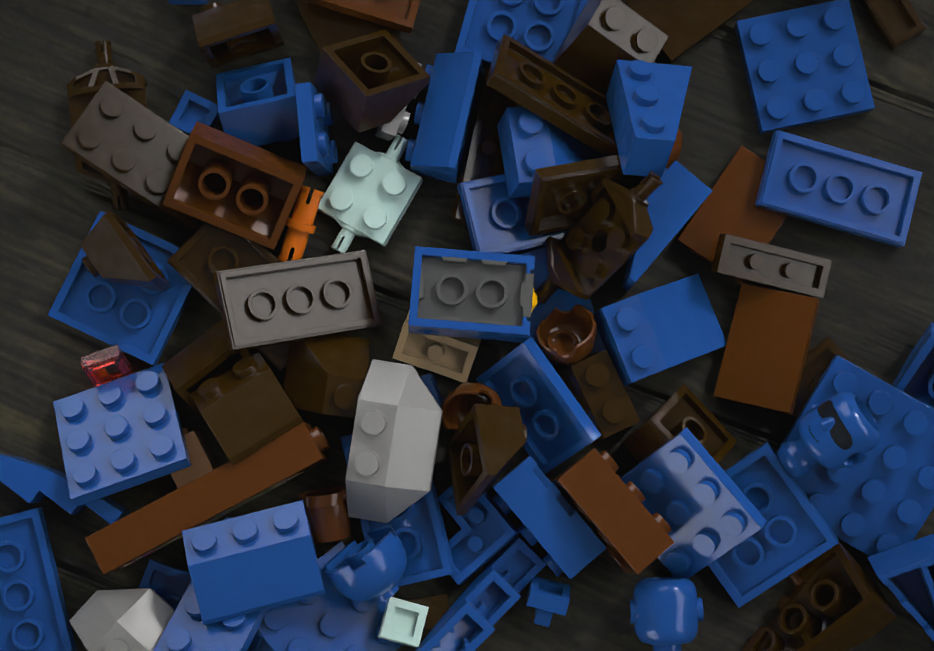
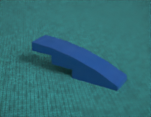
M0 453V481L28 503H40L47 496L70 514H80L87 506L110 524L125 518L131 512L108 496L76 507L70 500L65 473L25 458Z
M517 535L465 589L415 651H475L495 630L493 625L521 598L519 592L547 564Z

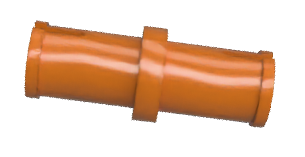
M301 186L292 215L288 217L285 224L288 227L279 255H277L278 260L287 261L291 248L295 249L291 261L302 259L309 236L314 234L316 226L313 223L324 192L314 189L310 203L307 204L306 200L311 187Z

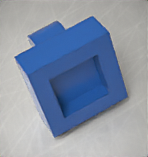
M535 576L529 585L526 606L536 608L534 624L549 627L553 613L566 615L570 602V585Z

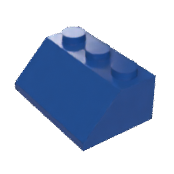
M483 53L436 54L434 65L427 64L425 71L431 77L429 83L425 86L428 88L426 101H418L414 117V124L420 125L417 139H409L405 155V161L411 162V172L447 182H457L482 71Z
M303 500L182 531L187 565L204 625L325 594Z

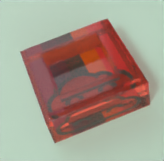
M118 344L80 358L82 369L95 387L133 374L131 364Z

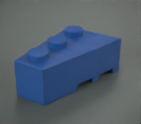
M642 60L616 61L606 93V101L624 175L647 176L652 171L659 177L663 176L675 143L692 70L691 66L648 63Z
M527 456L492 486L497 493L491 499L506 516L513 511L522 522L517 528L531 546L537 542L540 543L548 553L543 560L555 575L559 577L564 572L571 579L602 553L606 546L561 495L558 488L538 468V464L531 456Z
M933 533L867 558L877 577L890 589L901 605L916 619L927 635L934 641Z

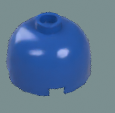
M383 525L367 532L366 534L372 540L368 539L359 544L356 540L352 541L327 563L326 568L328 570L325 571V574L343 596L352 601L367 602L377 598L379 602H383L399 590L397 583L405 573L407 556L401 540L391 525Z

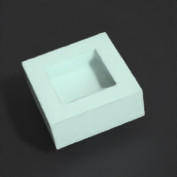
M390 597L386 603L378 638L415 648L419 647L429 607Z

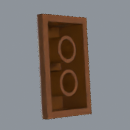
M196 121L166 193L163 205L274 250L303 184L307 167Z
M593 448L550 482L558 488L561 495L606 546L608 553L625 573L638 575L675 543L668 535L672 529L660 514L655 512L651 515L643 506L642 502L646 499L631 481L625 484L615 473L619 466L606 451L603 450L598 453Z

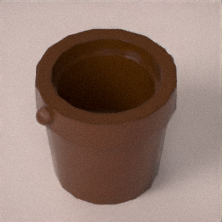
M346 486L323 487L299 494V501L303 500L314 543L333 542L351 536Z

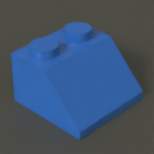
M290 57L216 74L218 114L224 133L258 147L275 142H290L299 137L295 93L296 80Z

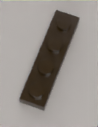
M489 68L481 71L458 184L501 175L504 165L497 124L505 110L509 107H516L517 103L486 85ZM456 189L450 219L466 223L461 196L458 193V189Z

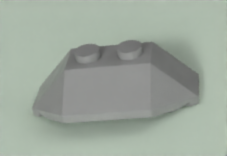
M373 359L357 402L345 479L348 517L388 523L431 491L443 411L419 377L413 365Z
M152 588L97 590L69 621L87 651H154L175 609Z

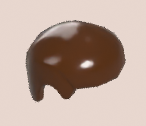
M575 304L570 311H561L558 308H554L548 317L538 324L535 333L536 344L546 358L564 365L574 364L586 358L591 353L597 336V324L593 313L579 304Z
M465 382L447 395L441 408L443 411L442 425L446 431H456L474 404L502 406L500 397L492 388L483 383Z

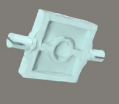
M396 134L386 154L374 152L356 141L353 144L318 207L320 212L335 219L342 227L334 243L331 245V248L335 251L346 253L355 235L369 238L384 247L387 245L423 182L422 177L405 169L399 162L409 142L404 137L402 138Z

